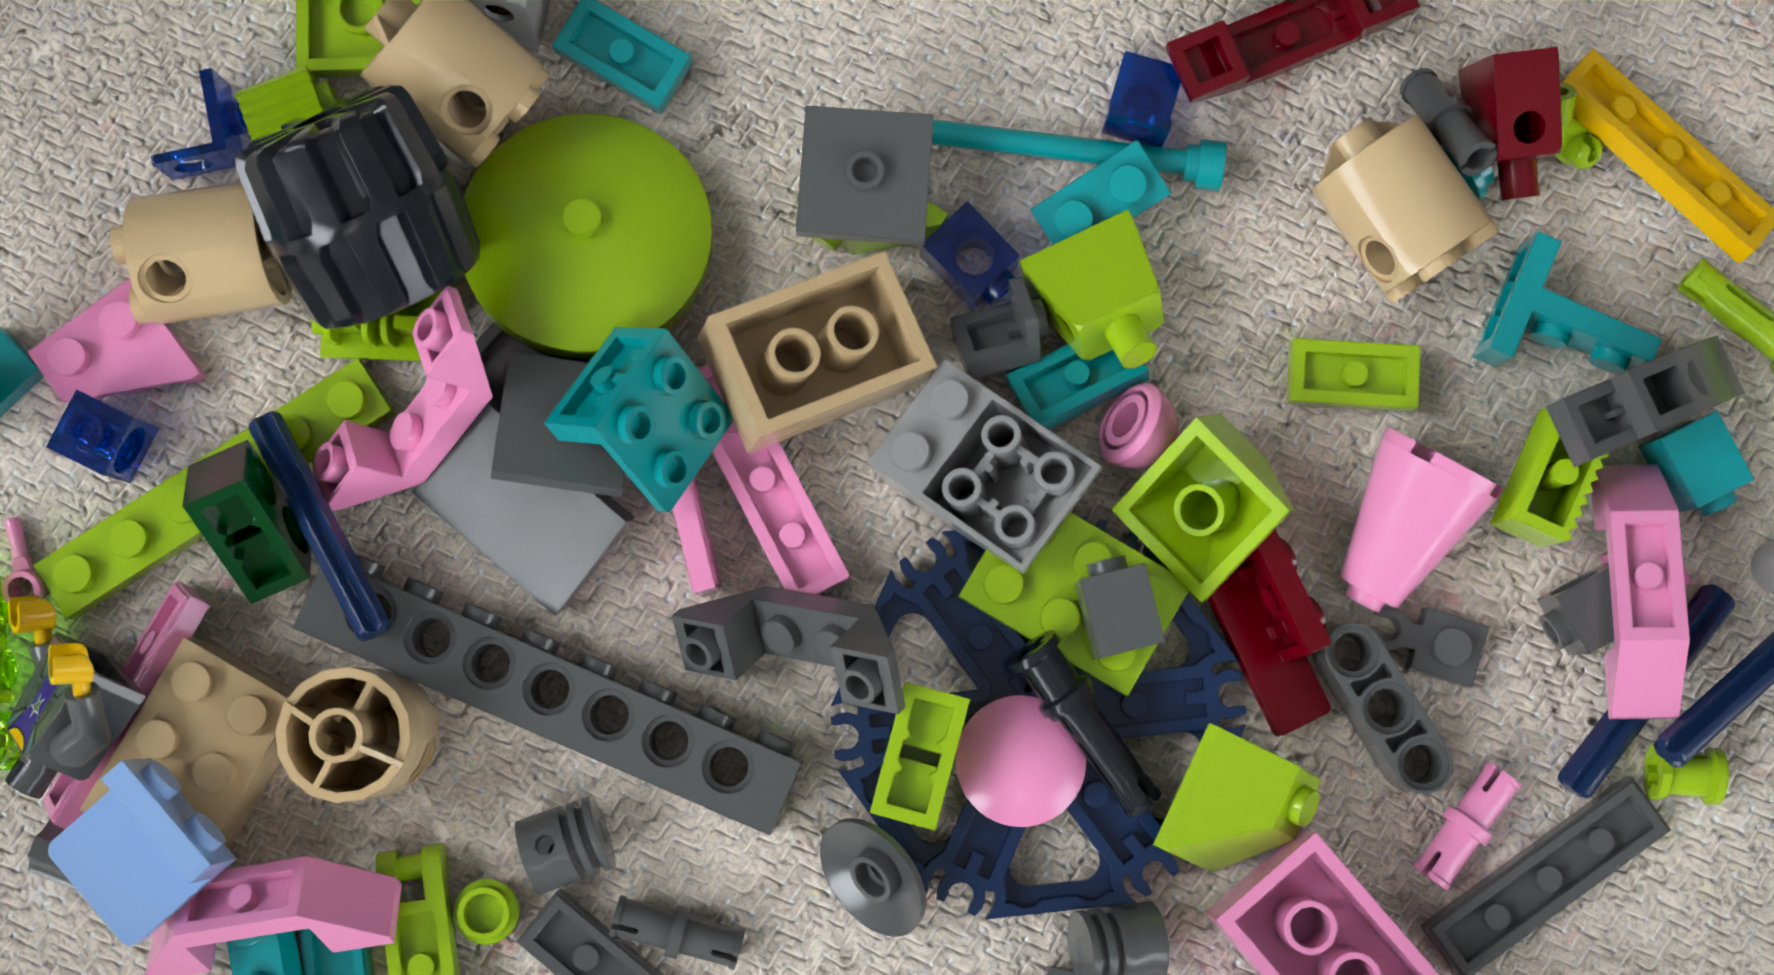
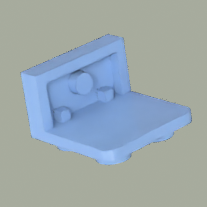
M151 758L122 760L101 778L110 790L54 838L48 847V854L51 860L123 944L129 946L143 942L236 860V857L224 845L225 838L216 824L203 813L196 812L180 793L181 786L175 776L164 765Z

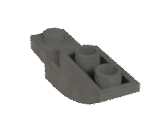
M1713 336L1627 370L1545 407L1573 466L1576 467L1745 392L1718 336Z

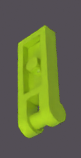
M443 843L422 846L421 853L401 856L399 850L377 853L375 860L376 873L396 877L402 883L395 943L385 944L388 974L460 975L448 882L449 861L445 845ZM423 879L425 898L405 901L404 882Z

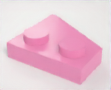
M130 278L27 352L62 402L70 405L100 401L106 396L115 394L128 396L150 392V388L184 382L188 385L200 383L208 376L169 323L158 325L154 322L143 324L136 322L129 303V290L132 286Z

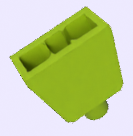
M1128 209L1019 261L1029 297L1040 296L1048 322L1081 359L1092 360L1113 350L1122 366L1132 369L1145 364L1155 355L1157 346L1149 332L1159 328L1164 322L1161 294L1135 222Z

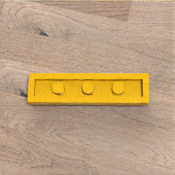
M1594 48L1560 82L1573 86L1577 91L1573 117L1738 264L1753 254L1773 229L1774 208Z

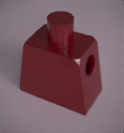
M1558 47L1493 54L1459 69L1461 97L1473 110V121L1496 145L1497 156L1491 165H1497L1501 201L1540 196L1537 159L1559 154L1562 150Z

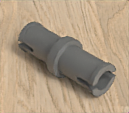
M1420 68L1404 79L1400 87L1401 98L1420 116L1439 145H1442L1458 164L1459 170L1463 174L1471 176L1482 173L1489 168L1497 156L1496 145L1473 121V110L1467 102L1460 97H1453L1432 69Z
M620 895L609 936H617L665 949L664 956L677 959L678 953L728 966L729 969L735 970L746 929L741 927L738 929L690 916L691 909L679 905L677 911H672Z

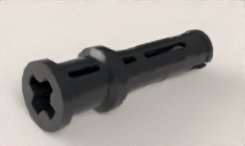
M1049 630L1038 635L1007 661L1008 668L1013 674H1022L1042 702L1039 710L1043 716L1050 718L1052 722L1059 721L1066 729L1080 751L1121 805L1126 816L1131 818L1145 812L1153 806L1148 797H1151L1153 801H1158L1162 792L1145 773L1132 752L1092 699L1094 693L1092 681L1086 674L1078 675L1058 647L1060 637L1055 630Z

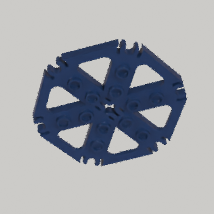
M1087 515V516H1078V517H1080V518H1082L1083 520L1087 521V519L1089 518L1090 515ZM1100 519L1093 526L1105 531L1108 521ZM951 530L942 531L941 534L950 541L955 551V556L948 558L946 549L941 542L933 537L926 541V545L935 556V566L927 572H920L904 557L899 561L901 572L906 579L914 583L911 589L905 588L896 580L891 569L875 604V609L888 637H890L898 619L910 613L923 616L933 627L978 689L949 693L970 699L963 725L964 729V726L977 711L997 699L1014 695L1037 698L1038 696L1032 688L1029 693L1024 692L1027 681L1021 673L1013 674L1007 666L1009 658L1025 645L1019 634L958 598L986 550L957 531ZM1130 532L1124 544L1136 550L1138 537L1133 532ZM1144 545L1143 555L1168 569L1155 556V554L1146 545ZM1188 593L1172 619L1173 623L1187 640L1189 647L1188 656L1180 666L1142 671L1127 697L1087 675L1093 683L1094 693L1092 699L1121 739L1187 732L1196 737L1200 743L1209 723L1239 737H1242L1246 724L1232 728L1218 725L1220 717L1232 719L1246 714V706L1227 707L1221 703L1218 697L1221 685L1226 682L1242 680V674L1235 670L1218 671L1214 674L1211 668L1214 664L1223 661L1238 662V660ZM1073 666L1078 675L1086 674ZM839 688L831 706L842 703ZM859 706L857 714L844 712L831 717V725L850 724L858 732L856 745L850 749L835 750V759L853 761L862 756L865 763L863 766L851 770L838 769V772L878 827L892 836L910 856L920 874L926 893L929 882L937 870L941 868L946 873L940 878L936 887L937 900L944 902L950 888L954 884L962 882L968 884L973 891L972 899L967 908V912L973 916L982 910L985 903V891L994 892L992 906L985 915V920L1137 903L1127 894L1122 883V878L1126 876L1129 877V881L1134 889L1147 897L1153 893L1142 876L1143 868L1151 861L1162 863L1164 869L1173 877L1179 873L1178 864L1172 855L1153 845L1165 818L1154 817L1149 810L1135 817H1127L1121 805L1087 759L1086 772L1081 789L1066 810L1098 853L1099 865L1091 877L1084 880L1031 886L1019 884L1012 878L1009 865L1026 827L1008 826L987 818L970 803L967 797L949 837L940 843H927L917 835L910 824L870 813L896 714Z

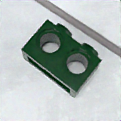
M248 440L188 466L182 507L251 604L310 579L312 550L277 483Z

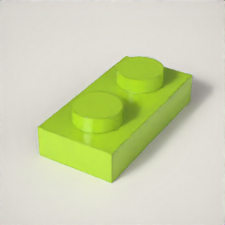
M1293 338L1289 342L1286 404L1413 412L1419 406L1421 346Z

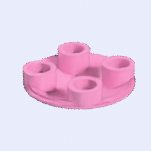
M1014 695L997 699L985 705L972 716L964 726L955 757L959 784L967 799L980 813L1000 824L1014 827H1029L1052 820L1066 810L1073 802L1084 781L1086 757L1059 721L1052 722L1050 718L1043 716L1039 710L1042 702L1037 697Z

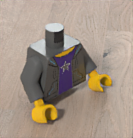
M33 595L14 597L8 602V619L13 633L33 632L34 641L28 644V649L35 670L7 721L6 729L21 751V754L7 775L5 782L20 793L40 799L57 772L77 780L89 778L146 696L113 656L57 631L53 635L51 630L56 625L55 607L47 600Z

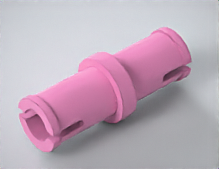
M1486 761L1483 765V770L1457 806L1453 808L1448 805L1441 815L1446 819L1445 823L1419 859L1415 860L1412 864L1415 869L1446 891L1449 890L1451 882L1479 843L1485 847L1493 837L1488 832L1515 793L1520 791L1523 786L1505 771H1499V768L1489 761Z

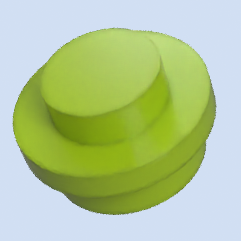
M480 879L469 884L460 892L454 906V919L460 933L468 940L481 945L495 944L508 937L515 929L520 917V904L515 892L506 883L497 879Z

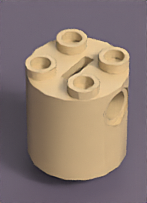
M387 0L364 27V30L378 40L383 47L367 65L360 77L372 87L402 85L411 94L435 138L462 161L466 159L475 167L482 163L499 142L498 134L511 119L514 123H517L530 109L540 95L538 89L550 75L543 68V62L471 0H421L417 5L411 0Z
M1419 115L1410 118L1402 124L1374 121L1370 117L1346 132L1328 147L1329 152L1320 181L1312 188L1315 197L1391 305L1465 255L1466 253L1459 243L1468 253L1500 231Z
M241 181L133 198L125 206L123 225L112 226L110 229L112 254L119 265L127 264L132 284L129 290V303L133 317L139 324L154 322L161 325L284 306L291 299L293 288L265 243Z
M359 667L323 670L301 682L284 702L275 729L278 757L290 780L312 797L333 803H342L397 794L417 782L432 763L439 741L440 713L421 687L412 680L384 669Z

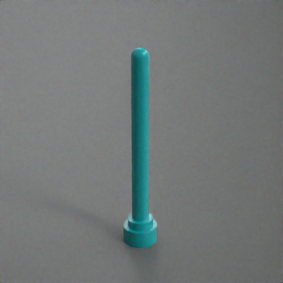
M944 120L933 121L932 144L1098 165L1131 144ZM1201 139L1199 145L1188 143L1186 150L1141 144L1158 172L1181 174L1182 181L1194 182V189L1220 191L1225 167L1227 142Z

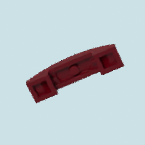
M1296 0L1295 3L1284 1L1226 25L1225 20L1219 21L1170 41L1165 45V48L1189 102L1194 103L1237 91L1315 61L1417 11L1420 5L1417 0Z

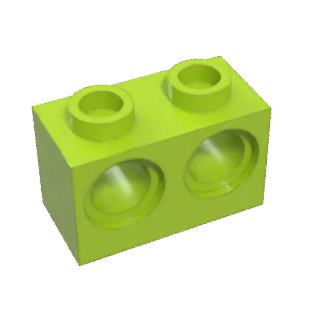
M904 682L902 691L906 707L899 714L895 715L870 813L935 831L970 699Z

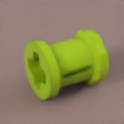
M1654 744L1649 745L1643 763V786L1649 799L1662 800L1668 795L1698 797L1704 805L1719 806L1723 802L1728 788L1729 767L1726 754L1721 748L1707 747L1703 753H1697L1680 768L1670 766L1664 758H1661L1656 753Z

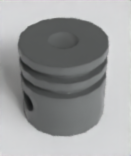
M592 795L581 798V805L576 800L567 803L566 811L561 806L515 822L514 829L519 854L529 881L539 895L585 879V872L590 877L598 875L601 866L605 871L616 868L610 835L602 813Z
M1152 901L1103 907V909L1092 908L1087 911L1078 910L1073 911L1070 915L1067 927L1069 957L1075 975H1167L1169 967L1168 935L1163 917L1158 907Z

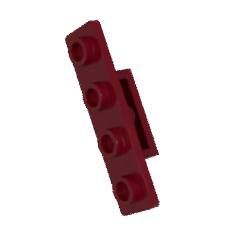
M1275 528L1207 600L1273 735L1279 737L1330 712V703L1306 656L1331 645L1332 642L1325 630L1326 618L1322 608L1315 599L1308 595L1296 571L1297 559L1294 551L1283 538H1280Z

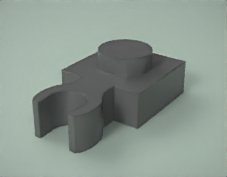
M1384 607L1379 613L1374 611V615L1389 618L1395 626V633L1389 641L1381 639L1386 649L1395 650L1402 648L1409 650L1405 665L1406 670L1464 688L1473 687L1490 626L1429 607L1421 609L1417 624L1411 622L1403 612L1395 608Z

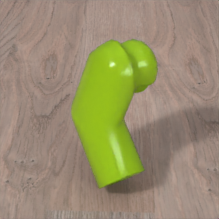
M1560 83L1561 153L1553 156L1564 164H1573L1578 169H1588L1600 159L1602 144L1598 138L1594 137L1587 128L1573 117L1577 95L1576 89L1569 84Z

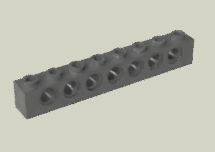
M355 554L377 597L383 595L391 606L389 630L372 640L362 642L357 638L321 567L319 568L293 625V629L769 836L774 832L804 762L792 756L796 744L760 729L756 740L732 729L737 719L724 712L701 704L698 713H692L674 705L678 693L644 678H642L638 689L615 679L619 670L617 666L586 653H583L579 663L556 654L560 642L528 628H524L519 638L498 629L502 619L501 616L466 602L461 613L439 603L444 593L443 591L410 577L407 578L404 587H401L381 578L386 568L385 566ZM441 620L450 631V643L445 652L434 657L426 651L423 644V635L430 624ZM498 645L507 652L510 666L507 674L501 680L491 682L484 676L481 670V659L489 648ZM556 670L567 679L569 694L563 704L556 708H551L541 700L539 684L547 673ZM610 696H616L623 700L629 712L627 724L621 731L615 734L605 731L597 720V710L600 703ZM669 721L680 724L688 735L687 749L677 759L664 757L657 750L655 744V736L658 729ZM725 747H733L740 750L748 761L747 775L738 784H726L714 772V759L717 753Z

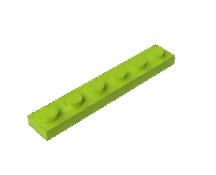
M356 358L275 410L282 415L310 469L313 468L312 462L319 447L330 440L344 420L375 428L397 414L364 361ZM249 427L194 462L196 463L248 440L273 477L249 431ZM188 466L33 565L66 619L76 620L204 537L182 507Z

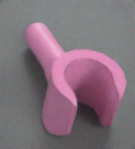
M9 518L4 523L12 554L11 562L14 572L7 575L3 580L1 586L2 596L6 603L11 598L23 597L21 581L23 578H26L33 585L34 595L44 599L50 592L34 568L32 558L29 556L21 518Z

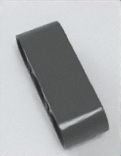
M1343 623L1326 628L1325 630L1332 644L1312 654L1315 666L1384 778L1393 787L1402 791L1431 794L1441 790L1449 782L1453 773L1452 755L1380 637L1372 628L1361 623ZM1344 634L1353 637L1361 650L1358 664L1349 671L1341 668L1333 655L1337 639ZM1378 690L1387 692L1392 697L1395 705L1392 719L1382 726L1376 724L1368 712L1370 698ZM1414 746L1421 747L1429 759V768L1426 774L1417 781H1412L1406 775L1403 768V759L1406 752Z

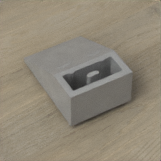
M946 359L942 361L867 461L882 481L931 516L1025 574L1102 470L1101 465Z

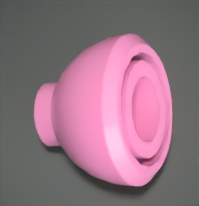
M1140 383L1128 388L1113 401L1102 420L1099 431L1100 453L1107 462L1119 467L1132 469L1151 466L1178 438L1182 431L1178 430V418L1174 406L1165 393L1152 383Z

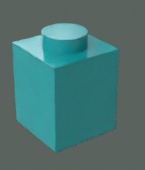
M1718 411L1695 418L1638 446L1647 464H1658L1679 513L1698 509L1701 517L1713 514L1738 501L1733 490L1755 480Z

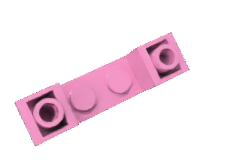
M446 286L430 308L425 309L416 321L412 335L426 377L428 378L425 386L407 409L395 418L390 431L386 432L344 420L330 440L322 444L317 450L312 462L313 475L317 479V483L332 511L345 509L424 483L493 397L458 289Z
M1658 464L1603 465L1604 468L1595 471L1599 480L1591 482V486L1593 489L1594 530H1606L1615 646L1604 655L1608 718L1677 719L1680 714L1690 642L1679 510Z
M309 856L225 869L154 931L145 975H195L208 973L212 970L216 943L308 928L333 953L395 943L402 883L396 877Z

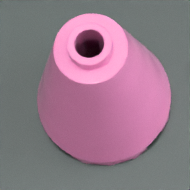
M1386 427L1380 438L1340 574L1343 580L1350 583L1345 595L1378 613L1385 603L1398 608L1498 500L1504 489L1478 473L1436 451L1416 443L1417 441L1390 427Z

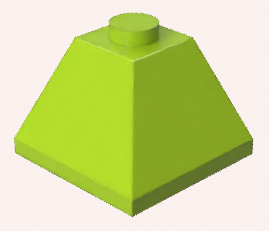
M1219 413L1196 417L1112 508V511L1202 603L1218 589L1293 511V507L1267 459Z
M1209 723L1153 845L1213 873L1295 840L1300 827L1307 826L1317 811L1320 799L1317 790L1322 780L1300 766Z

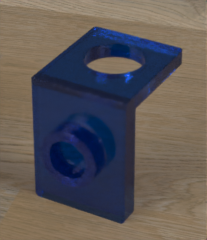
M1126 51L1122 58L1101 133L1131 142L1138 140L1140 144L1163 147L1173 123L1170 118L1181 83L1173 64Z
M213 68L199 70L212 142L151 155L152 165L172 180L236 167L235 157L243 150L240 135L247 134L248 129L243 120L239 103L236 97L232 95L230 84ZM192 160H203V161L194 162V163H182V162L192 161Z

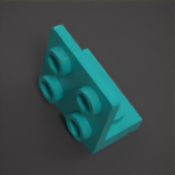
M615 327L544 424L559 441L602 445L657 511L670 512L730 427L733 419L727 405L667 329Z

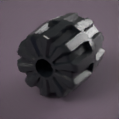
M402 85L378 86L367 89L351 99H339L326 104L320 113L309 118H295L282 124L281 130L258 137L235 157L237 174L268 249L312 320L325 329L364 324L407 308L455 282L467 273L480 259V241L451 164L411 94Z

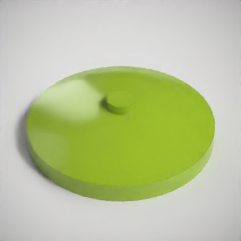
M591 113L570 114L540 121L526 127L504 141L485 159L473 176L463 197L480 241V259L465 273L475 298L486 314L503 331L519 342L551 355L566 358L592 359L615 327L670 329L693 304L708 274L713 248L712 218L709 202L697 173L688 160L669 141L651 129L624 118Z

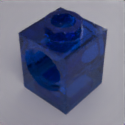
M967 201L925 240L924 246L921 245L920 258L972 311L984 299L990 306L994 305L1010 290L1009 279L1016 278L1012 273L1017 269L1020 255ZM978 248L989 256L992 265L984 273L973 275L964 272L958 266L956 258L965 249Z
M76 389L46 447L103 476L131 483L160 427L106 400Z

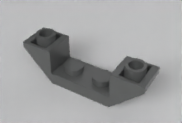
M766 586L681 608L672 615L685 670L737 680L766 653L835 667L842 703L899 714L906 707L895 651L875 606L872 604Z

